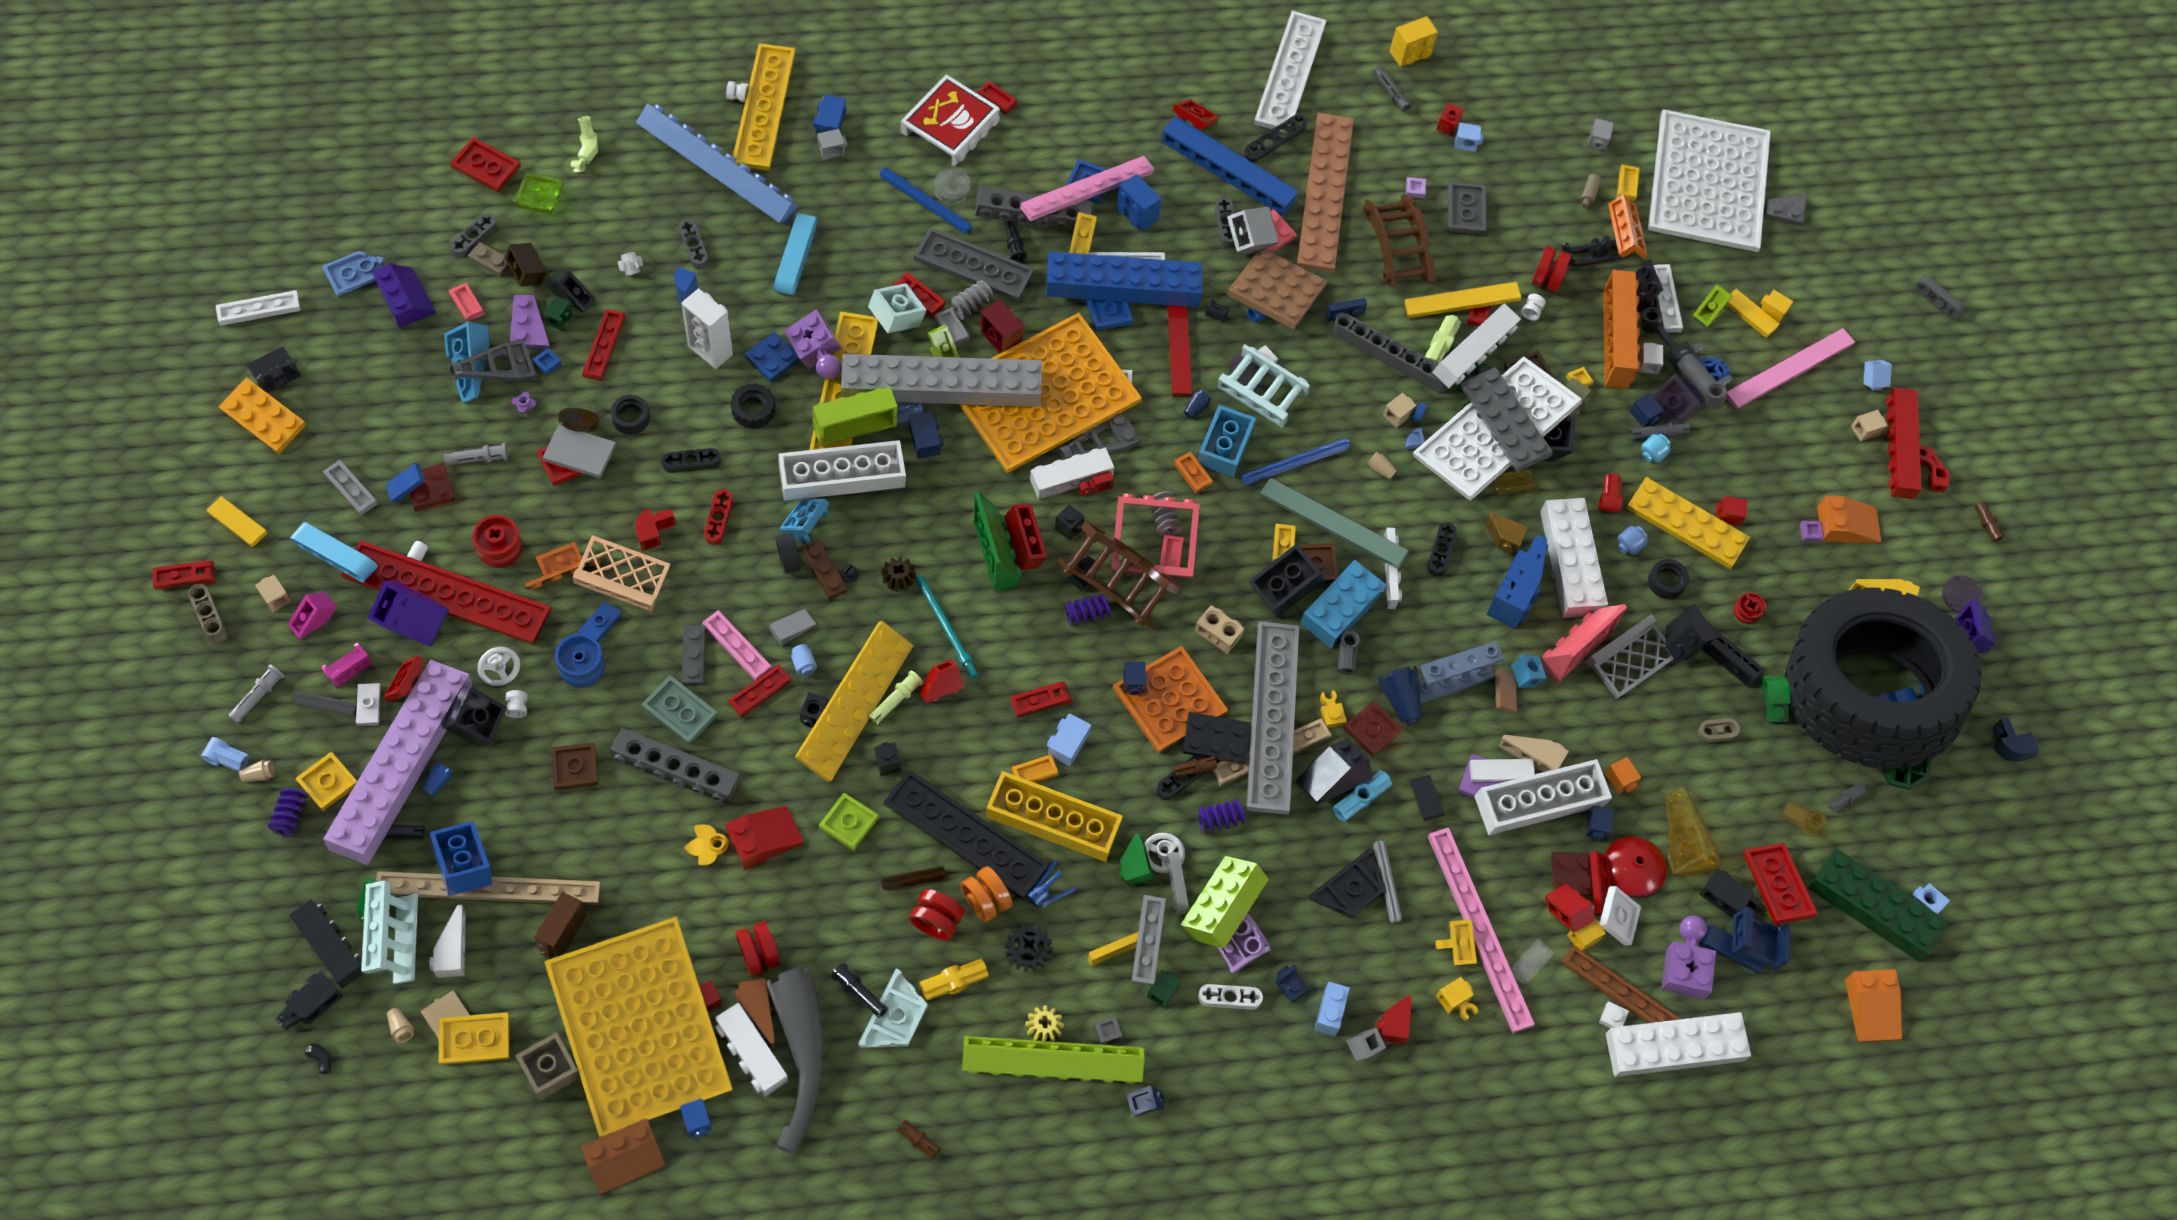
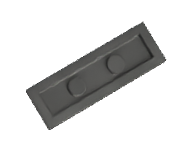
M684 625L682 685L704 686L705 625Z

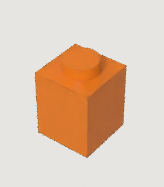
M1628 757L1610 765L1605 772L1618 794L1624 791L1627 793L1633 791L1638 787L1637 783L1641 779V776Z

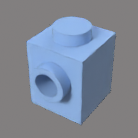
M1884 360L1865 361L1864 384L1869 386L1871 390H1883V387H1890L1892 364Z

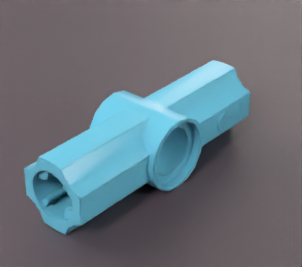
M1380 770L1372 776L1371 780L1358 785L1352 793L1333 807L1335 815L1339 820L1346 822L1361 809L1368 807L1371 801L1392 786L1393 783L1390 777ZM1358 794L1366 795L1367 799L1360 798Z

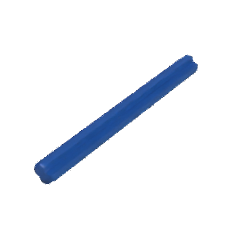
M883 167L880 171L881 178L963 233L968 234L971 231L972 225L887 167Z
M1347 438L1329 443L1243 473L1241 479L1245 485L1348 450L1350 442Z

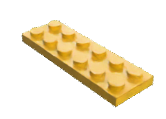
M1645 477L1626 507L1627 510L1730 570L1750 539V536Z

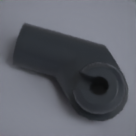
M319 1044L309 1045L305 1049V1055L318 1061L319 1074L331 1073L330 1053Z

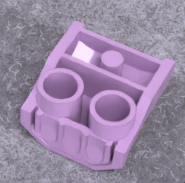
M1248 913L1225 949L1217 947L1228 964L1231 973H1235L1257 957L1271 951L1268 941Z

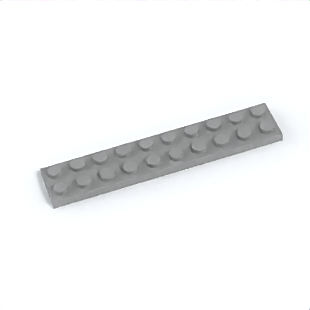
M1258 621L1246 810L1285 815H1289L1299 641V626Z

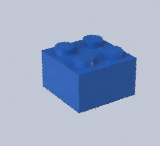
M1138 174L1120 184L1117 209L1129 219L1133 227H1137L1142 232L1158 221L1161 197Z

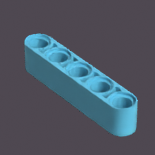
M797 213L775 279L774 292L794 296L816 230L817 217Z
M303 522L290 537L291 541L301 549L362 583L378 567L369 557L306 522Z

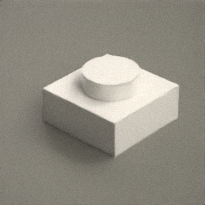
M1608 1001L1599 1023L1609 1028L1622 1027L1629 1011Z

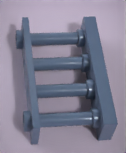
M1494 641L1420 665L1425 678L1419 681L1421 703L1494 680L1495 674L1490 665L1504 661L1497 642Z

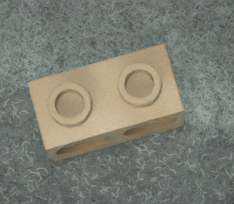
M1212 605L1197 621L1195 627L1196 633L1226 654H1229L1242 638L1244 628L1237 620L1230 619L1221 609L1215 608ZM1208 621H1214L1217 624H1210ZM1225 632H1230L1233 636H1227Z

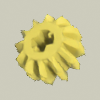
M1045 1005L1042 1012L1036 1007L1034 1010L1035 1014H1028L1030 1021L1026 1022V1027L1030 1029L1027 1031L1028 1036L1034 1035L1033 1041H1038L1041 1038L1042 1041L1049 1039L1050 1042H1055L1054 1036H1061L1060 1029H1063L1064 1023L1059 1022L1062 1016L1061 1014L1055 1015V1008L1049 1012L1047 1011L1048 1007ZM1042 1022H1047V1028H1043Z

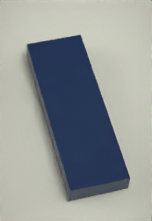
M1712 924L1708 926L1703 946L1716 951V953L1755 973L1762 972L1763 965L1732 953L1733 935Z

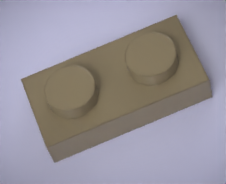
M481 242L468 255L470 261L499 277H502L509 268L503 254Z

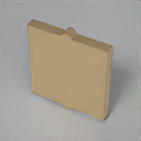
M454 991L449 992L440 999H435L433 1004L421 1011L438 1039L439 1018L470 1016Z

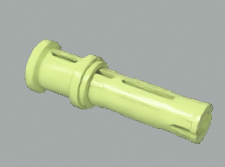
M910 670L908 676L901 683L898 682L895 685V690L868 715L869 719H872L871 721L878 725L904 698H909L918 686L924 684L922 679Z

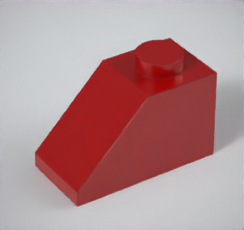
M1407 995L1388 1009L1380 1020H1377L1376 1028L1384 1042L1404 1045L1409 1038L1412 996Z

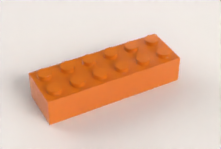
M1613 270L1603 291L1605 387L1628 389L1631 382L1635 380L1636 372L1640 370V361L1638 360L1640 344H1637L1640 329L1637 328L1639 312L1636 309L1639 303V296H1636L1639 281L1636 280V272Z

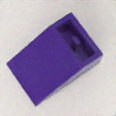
M397 580L384 581L368 619L393 632L432 646L449 609Z

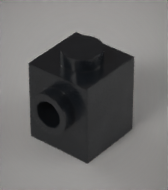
M1069 504L1056 517L1055 529L1068 540H1071L1083 530L1081 527L1084 524L1085 516Z
M884 742L874 748L875 760L880 776L901 771V760L895 742Z

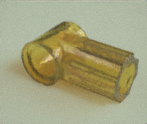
M1790 800L1781 815L1782 818L1802 827L1804 832L1810 836L1818 835L1827 822L1825 814L1821 811H1810ZM1811 821H1815L1818 826L1812 824Z

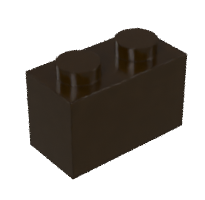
M532 243L510 244L505 259L519 286L541 285L546 275V268L540 261Z

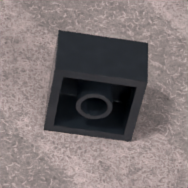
M473 687L461 689L442 728L477 747L490 745L507 706Z

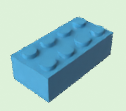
M1354 560L1304 612L1300 624L1332 649L1340 641L1342 634L1349 631L1383 595L1386 584Z

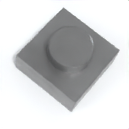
M1116 1016L1094 1022L1101 1045L1122 1039V1033Z

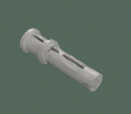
M506 443L491 447L485 445L482 449L444 453L446 466L477 461L491 463L493 460L501 459L508 461Z
M269 664L268 670L260 679L257 678L255 680L254 687L228 716L239 724L266 693L268 694L272 691V687L277 681L285 677L282 672Z

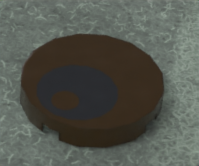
M581 408L563 409L558 417L559 423L562 422V426L577 432H585V429L594 431L598 428L600 420L595 413Z

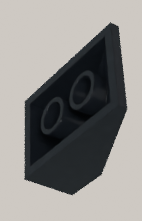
M1346 738L1329 746L1296 779V783L1318 805L1371 780L1370 761L1366 755Z

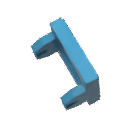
M800 499L779 530L783 534L792 533L794 539L801 544L803 542L808 544L810 541L808 534L820 517L823 515L827 517L829 514L827 509L829 503L826 499ZM807 519L803 526H799L803 521Z

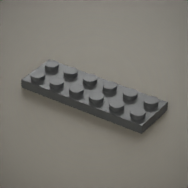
M931 227L914 254V260L972 284L982 280L989 285L992 292L1019 302L1034 274V268Z
M1496 367L1461 383V389L1516 472L1552 456V450Z

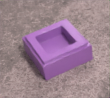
M1802 521L1800 523L1802 542H1822L1824 540L1822 522Z

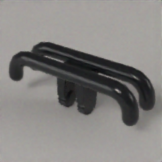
M1609 236L1603 237L1601 242L1599 238H1593L1590 244L1569 247V243L1564 242L1561 246L1562 251L1571 254L1568 265L1572 267L1625 259L1635 253L1634 251L1625 258L1619 255V252L1607 254L1610 248L1617 247L1616 240H1610ZM1589 252L1590 257L1574 259L1572 255Z

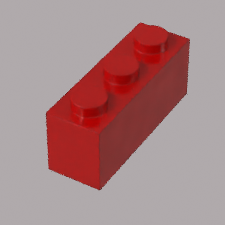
M1014 504L1005 514L1004 518L1020 570L1038 569L1046 560L1047 554L1032 504Z

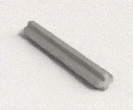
M1376 841L1373 847L1380 879L1385 889L1384 897L1389 920L1391 923H1398L1402 920L1386 844L1384 841Z

